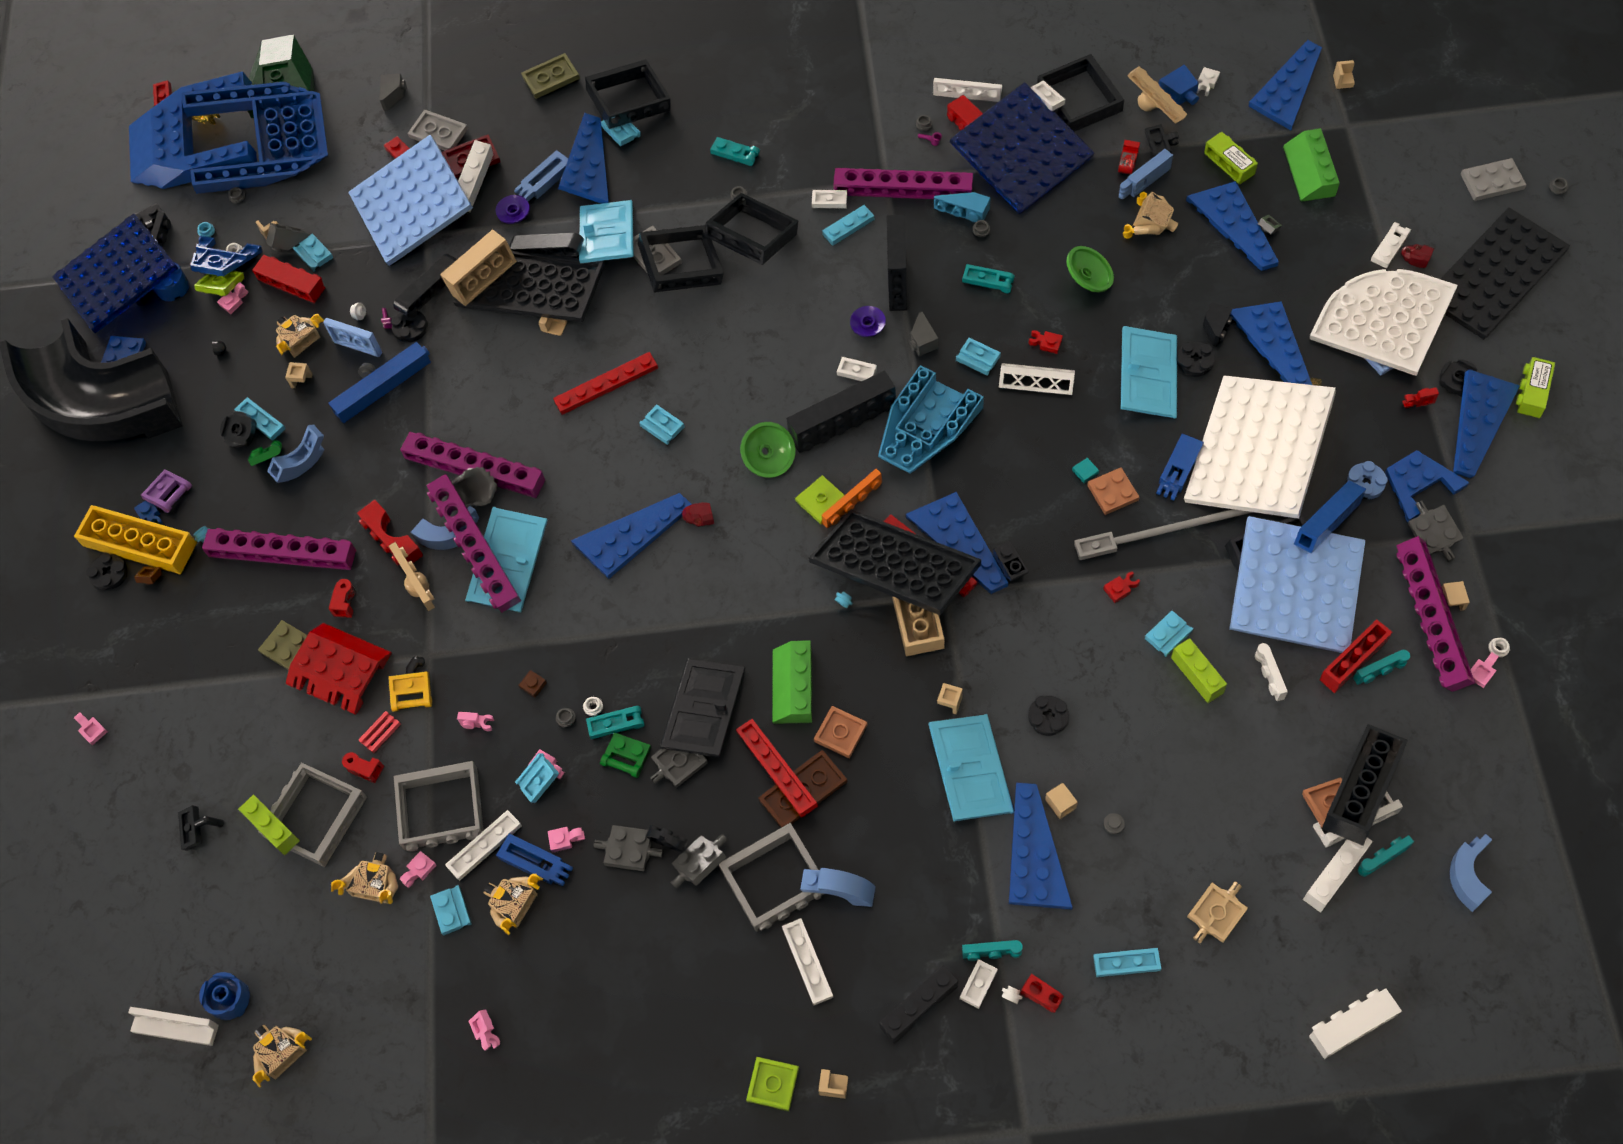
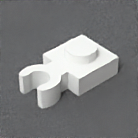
M1204 67L1198 79L1197 94L1200 90H1205V96H1208L1210 88L1214 89L1220 72Z

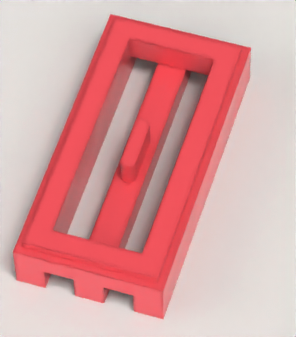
M385 711L361 736L359 742L375 753L401 723ZM391 722H392L393 724H392V725L385 731V733L381 736V734L384 732V730H385V729L391 724ZM377 737H380V738L371 746V744L377 739Z

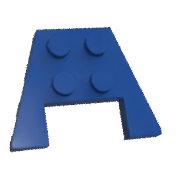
M199 236V244L196 245L197 251L193 255L190 266L194 272L225 276L262 253V247L247 243L239 253L213 249L212 247L216 244L214 238Z
M1417 450L1388 467L1385 471L1390 485L1399 499L1400 508H1403L1407 522L1421 514L1415 505L1416 502L1412 498L1438 481H1441L1453 495L1466 488L1469 484L1467 480Z

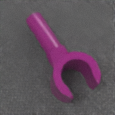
M939 132L933 133L932 136L919 133L918 138L931 141L932 145L937 146L942 135Z
M382 308L383 318H381L383 328H392V318H388L386 308Z

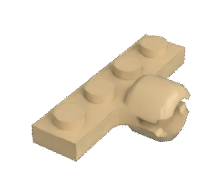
M1139 66L1129 73L1128 77L1143 91L1138 96V105L1142 110L1148 112L1155 108H1160L1174 123L1185 118L1187 113L1144 69Z
M396 542L389 545L407 575L404 580L407 592L411 596L420 597L428 611L435 608L432 603L434 597L429 591V583L426 577L420 572H415L417 569L412 561L407 562L405 558L408 555L403 546L399 548Z

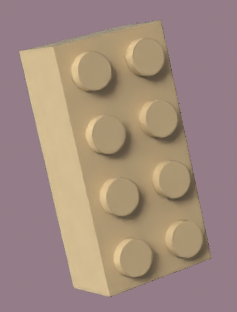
M492 229L440 275L452 296L466 306L517 261L506 239Z
M892 596L906 656L944 649V635L939 615Z

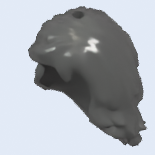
M483 467L468 468L462 475L452 481L467 508L471 506L475 509V507L490 504L494 498V492L497 491V483L494 482V477L490 476V471L486 472Z

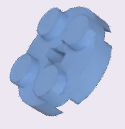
M1371 461L1353 466L1347 476V482L1350 480L1366 488L1363 497L1368 499L1380 496L1388 481L1384 471ZM1364 478H1368L1371 484L1368 482L1363 483L1362 481Z

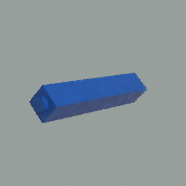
M415 342L328 404L341 422L345 423L431 363L428 357L430 355L429 351L425 346L421 347Z
M1349 480L1299 529L1294 545L1312 553L1360 505L1366 488Z

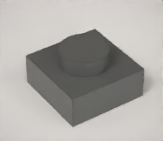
M1270 215L1262 217L1258 222L1262 230L1270 234L1279 231L1282 226Z

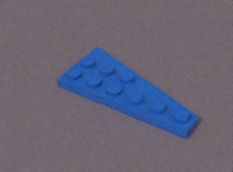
M1473 370L1465 372L1453 469L1455 474L1467 478L1475 476L1520 385Z
M678 493L575 538L571 542L597 569L610 579L683 517V509L692 504Z

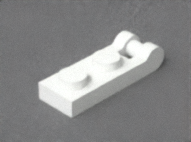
M1394 222L1373 254L1371 261L1388 268L1409 236L1411 229L1399 226L1400 224Z
M1262 643L1257 648L1255 659L1262 664V674L1269 681L1271 695L1275 696L1276 701L1284 700L1288 691L1270 647Z

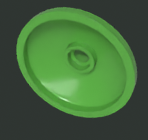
M1077 246L1068 253L1066 260L1068 271L1075 282L1081 287L1092 292H1104L1111 287L1114 281L1112 268L1099 252L1086 246Z
M773 422L758 423L745 433L741 441V457L745 466L755 475L764 478L776 477L786 472L792 465L795 458V443L791 434L783 426ZM763 448L767 449V455L763 454Z

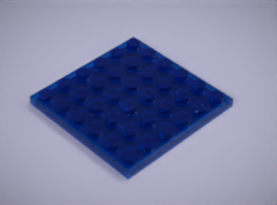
M1025 82L950 139V143L1019 214L1094 155V152L1054 111L1049 110L1041 98Z
M132 214L104 237L98 239L91 247L85 249L82 254L72 259L69 264L58 270L52 277L94 333H97L179 268L139 218Z

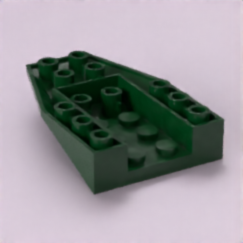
M294 34L262 40L249 76L252 85L286 82L291 86L302 87L307 91L315 92L313 69ZM247 110L250 117L254 118L253 110Z

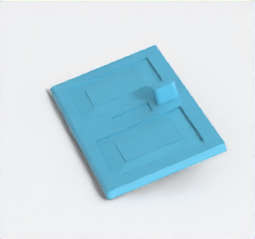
M632 200L580 206V235L584 238L579 252L580 263L634 256Z
M1123 326L1121 409L1177 418V335Z
M493 507L484 538L521 599V602L508 610L521 613L548 519ZM480 556L477 562H482L485 556ZM494 571L488 572L486 578L491 577ZM473 574L465 601L492 606L489 601L491 599L489 592L485 594L480 586L483 583L480 577L476 578ZM498 587L495 593H500L503 587Z
M988 715L929 722L928 725L953 821L1013 814L1012 801Z

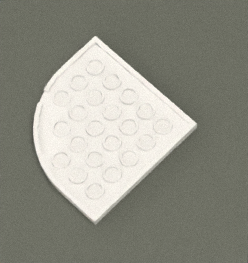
M1382 269L1364 273L1347 281L1343 287L1331 295L1309 339L1417 376L1458 285L1403 269H1397V271Z

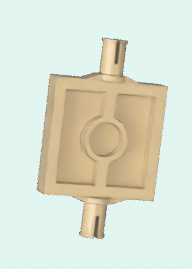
M1233 882L1228 891L1219 888L1214 883L1210 884L1187 916L1200 928L1193 937L1195 941L1199 938L1198 943H1202L1206 935L1209 934L1224 943L1248 909L1235 896L1240 888H1242L1240 884L1237 886L1238 883Z

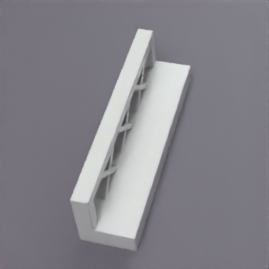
M934 78L933 95L959 98L964 95L968 99L1000 102L1002 85Z
M1002 363L999 388L1072 395L1075 370ZM1004 373L1012 374L1016 380L1012 384H1004ZM1024 376H1030L1035 382L1030 386H1024L1020 380ZM1043 378H1049L1053 384L1048 388H1043L1039 381ZM1062 379L1070 380L1069 390L1060 389L1057 383Z
M1386 792L1384 799L1388 805L1379 808L1373 825L1398 814L1403 807L1399 799L1393 802L1388 792ZM1319 822L1313 825L1326 848L1345 839L1331 832L1324 834Z
M130 1007L128 1012L135 1016L130 1030L132 1033L213 1046L219 1026L210 1019Z

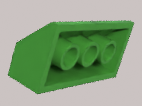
M1321 128L1303 131L1284 144L1283 148L1301 202L1335 197L1340 183Z
M790 641L773 649V724L812 723L811 641Z

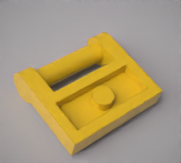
M429 672L388 676L392 712L403 708L432 707ZM423 693V698L398 701V696Z

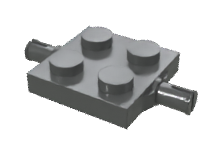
M1423 501L1416 503L1415 505L1421 514L1417 518L1408 521L1414 536H1419L1426 541L1430 555L1443 552L1448 562L1455 559L1456 557L1450 548L1453 544L1462 541L1464 538L1445 505L1428 510Z
M660 749L651 757L658 766L659 771L650 779L656 784L665 777L678 788L708 764V762L700 754Z
M612 825L611 834L607 841L596 839L594 841V848L605 849L606 851L603 862L604 866L645 871L646 863L650 856L663 857V849L652 848L651 840L646 836L648 830Z
M721 834L712 842L701 835L671 863L679 872V875L671 881V884L677 889L686 880L691 881L697 886L726 858L719 847L728 839Z

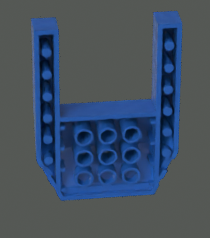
M242 71L181 87L129 125L131 182L166 189L192 182L190 172L192 169L256 163V151L248 141L193 154L192 116L187 117L182 104L181 92L252 85V82Z
M286 82L181 92L183 109L187 117L253 110L259 162L190 170L192 186L196 194L225 191L233 187L243 189L267 186L296 176L328 157L320 93L307 91L302 87L297 88Z

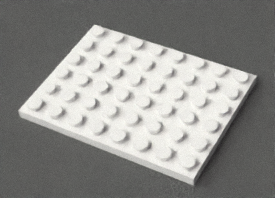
M1223 376L1203 438L1204 444L1196 459L1184 496L1185 503L1299 519L1336 389L1333 387Z

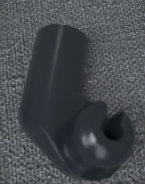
M419 656L412 657L406 667V674L416 673L417 667H423L425 664V659Z

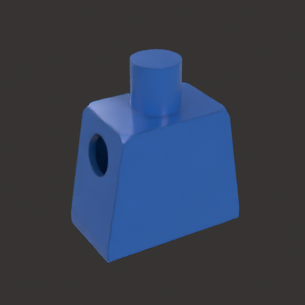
M1185 65L1159 80V86L1178 105L1185 101L1194 105L1199 100V97L1196 95L1198 81Z

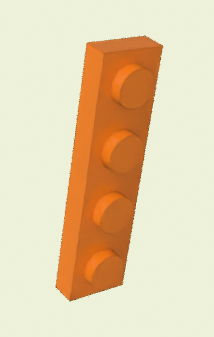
M877 469L872 471L821 515L822 524L827 529L831 525L837 524L840 518L851 509L853 510L859 501H864L872 490L878 489L882 483L881 472Z

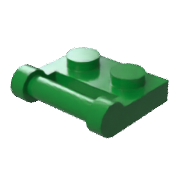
M275 440L271 443L270 447L254 449L248 459L250 465L253 466L277 456L281 452L282 443Z
M614 732L605 754L601 757L600 765L605 767L611 766L638 778L650 753L651 745ZM616 755L618 757L635 762L636 764L632 766L620 762L618 760L612 759V756Z

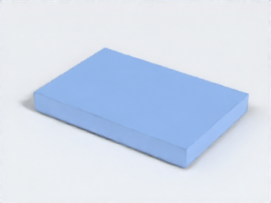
M325 318L323 323L334 343L376 357L381 356L382 350L373 332Z

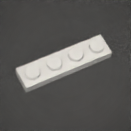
M507 810L448 861L445 866L460 881L505 841L509 833L513 835L522 825Z
M800 918L783 925L782 929L813 1005L815 1006L834 998L802 919Z

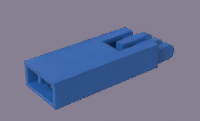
M1181 434L1160 477V486L1156 494L1160 495L1162 490H1166L1163 497L1167 498L1171 492L1173 494L1170 500H1175L1178 492L1181 493L1204 444L1203 441ZM1175 467H1177V470H1183L1179 480H1176L1179 472L1174 471Z
M510 833L496 854L499 860L530 875L537 874L543 878L542 881L550 885L554 882L563 886L565 882L559 879V877L561 876L565 879L569 877V874L563 872V870L565 869L569 872L573 870V867L564 863L561 858ZM543 859L553 864L552 867L544 864L543 869L539 866Z

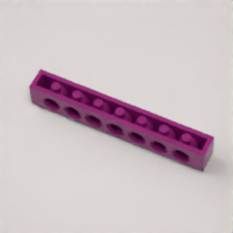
M835 168L833 186L834 190H847V196L934 199V196L971 193L973 173Z
M409 432L400 449L405 459L457 475H462L468 468L483 467L486 472L490 471V476L494 477L497 487L536 499L545 482L542 471L536 467H526L519 462L513 463L503 457L496 458L486 452L480 453L469 447H460L453 442L446 443L436 437H426L419 432Z
M444 474L427 484L426 486L429 490L427 492L428 497L432 503L434 501L437 503L438 507H436V510L440 517L444 516L447 520L444 523L449 532H454L456 537L453 539L459 548L462 546L465 551L462 555L467 563H472L473 568L471 570L475 577H480L483 583L480 586L485 594L489 592L491 596L489 601L493 608H498L503 613L521 602L516 590L449 477ZM449 496L446 501H442L443 497ZM453 511H458L455 516H451ZM462 526H467L464 531L459 532ZM471 541H476L474 546L468 547ZM480 556H485L482 562H477ZM494 571L491 577L486 578L488 572ZM498 587H503L500 593H495Z
M222 528L208 529L202 546L203 551L208 557L351 570L356 553L353 544L345 539L338 541L330 538L316 539L310 536L296 537L291 534L283 536L276 533L261 534L256 531L251 533L241 530L227 531Z
M1417 536L1396 545L1398 553H1396L1397 558L1404 566V570H1402L1403 575L1410 584V587H1408L1409 593L1415 599V610L1422 619L1420 623L1421 628L1428 636L1429 640L1426 642L1435 657L1433 658V663L1441 674L1439 676L1441 685L1454 692L1475 684L1426 541ZM1418 558V561L1412 565L1413 560ZM1424 575L1423 580L1418 582L1419 578ZM1430 592L1429 598L1424 600L1425 595ZM1436 610V614L1430 618L1431 613ZM1442 628L1441 634L1436 635L1438 629ZM1446 646H1449L1448 651L1446 653H1443V649ZM1455 664L1454 670L1449 672V667Z

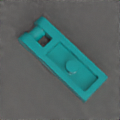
M720 137L716 138L710 149L711 154L750 166L754 164L755 157L760 153L759 148L756 146L749 147Z
M966 264L962 282L1010 293L1012 289L1011 283H1013L1015 275L1010 272Z
M1400 650L1357 670L1353 679L1357 685L1363 682L1367 684L1380 674L1383 676L1389 674L1395 667L1399 669L1404 668L1410 658V653L1407 650Z
M633 706L586 718L590 738L594 739L614 734V732L618 733L644 727V720L640 715L642 713L641 707ZM633 716V720L628 721L627 717Z
M1409 835L1403 839L1401 837L1396 838L1390 843V848L1378 850L1374 854L1375 858L1364 859L1357 869L1359 875L1363 877L1370 875L1408 850L1414 841Z
M1018 940L962 945L963 959L968 958V961H977L978 959L980 960V957L988 956L989 959H998L1002 955L1019 958L1022 954L1023 945Z

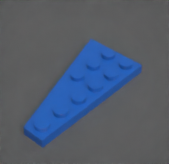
M1307 40L1249 101L1248 106L1285 128L1292 130L1322 47Z
M584 113L558 189L602 204L609 201L601 118Z
M1236 181L1187 196L1186 201L1189 204L1192 203L1200 214L1203 213L1223 236L1232 240L1234 246L1238 250L1241 249L1258 269L1263 271L1278 266L1279 261Z
M1282 301L1232 309L1231 317L1237 323L1236 326L1246 333L1247 339L1263 357L1267 358L1269 365L1278 371L1281 375L1280 378L1284 382L1312 385Z
M957 492L905 514L906 518L910 522L912 521L922 533L924 532L929 536L932 541L981 559V566L974 573L973 577L990 594L1008 587V581Z
M1016 783L1009 904L1072 910L1071 900L1037 784Z

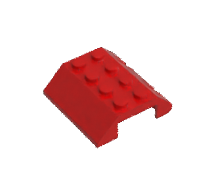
M322 623L309 632L289 667L286 685L293 688L296 687V689L301 691L305 686L306 679H308L307 694H313L314 697L327 703L330 702L334 706L339 702L340 696L343 694L341 709L356 715L363 705L361 696L377 668L383 670L392 653Z

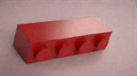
M964 95L947 105L948 119L954 122L961 132L966 133L969 139L975 142L983 153L991 157L1006 147V135Z
M263 255L252 270L257 280L312 303L316 302L325 289L322 278L317 274L312 275L302 268H295L291 264L283 263L275 257Z
M1376 619L1323 671L1319 680L1336 693L1357 670L1388 642L1393 632Z

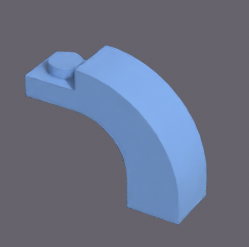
M308 425L300 445L287 455L273 457L267 472L277 483L299 477L309 470L321 457L324 448L321 446L324 435L315 425Z
M469 506L467 509L477 523L479 516L476 510ZM422 519L411 531L415 541L427 548L447 550L457 547L453 539L456 537L454 532H449L446 526H435ZM462 526L459 532L464 531L467 526Z
M1487 834L1481 839L1476 837L1469 845L1464 842L1453 856L1450 865V880L1454 892L1460 901L1472 912L1492 893L1480 882L1474 871L1476 856L1492 841Z
M821 868L820 870L804 869L800 890L810 893L831 894L842 897L855 906L872 907L875 886L867 879L858 875L835 869Z

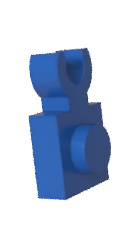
M144 501L134 507L140 519L154 523L159 522V524L163 525V521L158 517L160 512L155 505Z

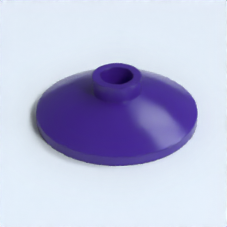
M506 196L498 202L496 215L504 223H518L527 217L530 206L528 201L522 196Z
M874 306L860 307L852 313L850 318L852 330L863 337H872L879 334L886 324L884 313Z

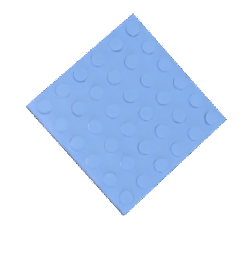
M431 135L421 140L348 192L382 257L389 266L473 208Z
M1249 516L1246 521L1229 630L1342 653L1351 645L1365 540L1331 533L1310 553L1294 545L1301 528L1300 526Z

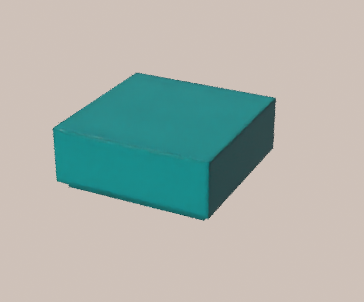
M1088 458L1072 468V471L1083 483L1099 474L1097 467Z

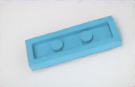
M863 205L822 230V235L833 246L875 220L874 215Z
M248 397L234 409L235 411L247 413L252 419H255L257 423L256 428L272 441L286 429L282 423Z
M1158 948L1093 955L1096 977L1161 971Z

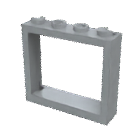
M473 761L394 776L399 845L404 850L416 851L419 847L424 846L436 847L438 844L445 842L452 844L461 839L473 840L484 831L478 770ZM470 777L475 826L409 838L406 789Z
M301 762L298 769L293 772L289 783L282 789L278 801L271 807V812L280 821L285 817L309 777L350 795L315 853L297 845L290 850L325 867L367 796L362 790ZM258 831V833H260L265 839H267L260 831Z
M791 823L719 864L720 870L756 932L770 928L772 926L771 923L778 919L779 921L786 919L792 911L796 909L801 910L811 900L821 899V896L824 895L823 893L801 892L756 918L731 874L733 871L790 839L793 840L809 869L818 870Z

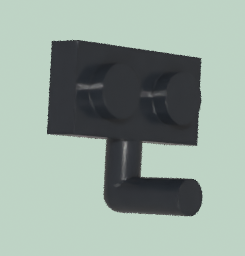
M194 805L178 812L181 850L188 851L202 844L200 827L206 824L222 827L224 821L209 816L199 818V807Z

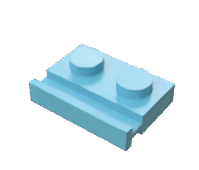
M601 121V127L619 146L634 140L635 137H640V131L632 123L609 129L605 121Z
M313 233L301 241L297 247H293L294 252L313 272L316 267H321L333 258L330 251Z
M968 338L960 353L956 356V361L988 376L989 371L992 370L1000 358L1001 352Z
M657 404L645 416V419L639 422L642 428L666 445L685 427L683 422Z
M1171 611L1145 635V640L1167 657L1176 646L1193 632L1194 628L1189 627L1181 617Z
M538 753L515 781L531 803H536L559 775L551 762L546 760L543 753Z
M459 885L430 896L443 936L472 924Z

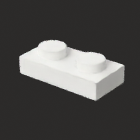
M1045 81L1030 87V93L1051 112L1065 105V99Z
M813 190L812 208H847V190Z
M842 357L837 369V375L863 381L875 375L877 365Z
M978 959L960 995V1000L979 1009L998 969Z

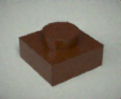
M144 566L134 578L136 583L153 584L162 575L160 567Z
M530 670L520 682L519 687L531 696L536 697L547 682L544 678Z

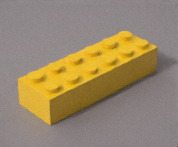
M93 505L90 506L74 535L83 547L114 554L121 558L149 566L160 567L163 570L177 574L182 573L197 544L189 532Z

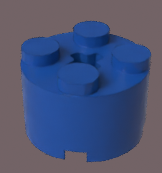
M160 260L155 262L154 267L149 271L147 281L161 300L175 301V298L183 297L187 293L189 281L177 263Z
M227 972L214 974L212 978L204 982L199 993V1000L204 1009L221 1020H231L242 1016L250 999L248 986L239 978Z

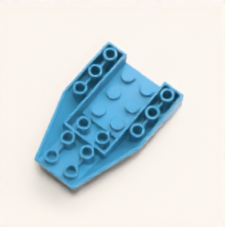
M920 365L891 406L878 457L911 474L958 438L983 409L984 396L970 389H967L962 394L936 381L935 372Z

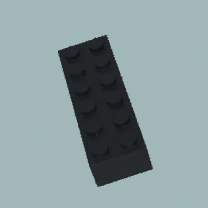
M884 370L787 417L788 432L791 434L798 452L809 451L815 445L825 443L830 438L841 435L852 427H858L861 423L874 419L885 411H890L892 404L896 400L895 385Z
M1367 724L1330 806L1322 829L1364 846L1403 755L1407 739Z

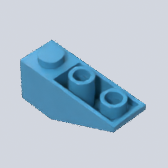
M975 192L934 196V209L977 222L985 219L990 209V197Z

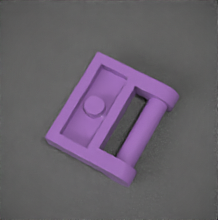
M164 469L141 494L143 500L168 513L172 509L171 506L186 490L188 491L192 487V484ZM177 484L180 485L179 488L168 498L166 502L163 501L166 498V496L177 486Z

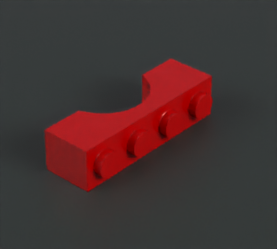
M373 500L357 512L360 517L358 522L365 530L368 528L371 531L369 534L376 542L379 540L382 543L380 546L386 553L390 552L393 555L391 558L397 566L400 564L389 547L394 542H396L399 548L403 546L408 555L405 558L407 562L412 561L414 563L423 556L419 547L408 535L392 537L386 534V528L391 519L376 500Z

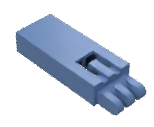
M1164 149L1128 176L1120 184L1119 198L1124 199L1128 195L1135 197L1169 171L1173 154Z
M556 150L521 181V184L515 188L514 192L524 197L527 201L533 197L538 199L562 178L568 158Z

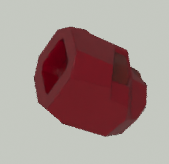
M1425 244L1408 245L1403 248L1401 255L1407 263L1419 268H1426L1435 248Z
M710 503L692 504L685 507L682 511L683 520L689 524H694L698 527L714 524Z

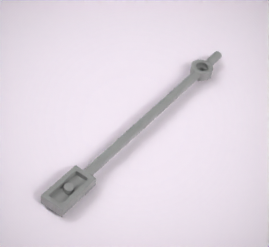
M1232 509L1115 538L1112 532L1074 540V545L1079 560L1117 552L1116 545L1253 512Z

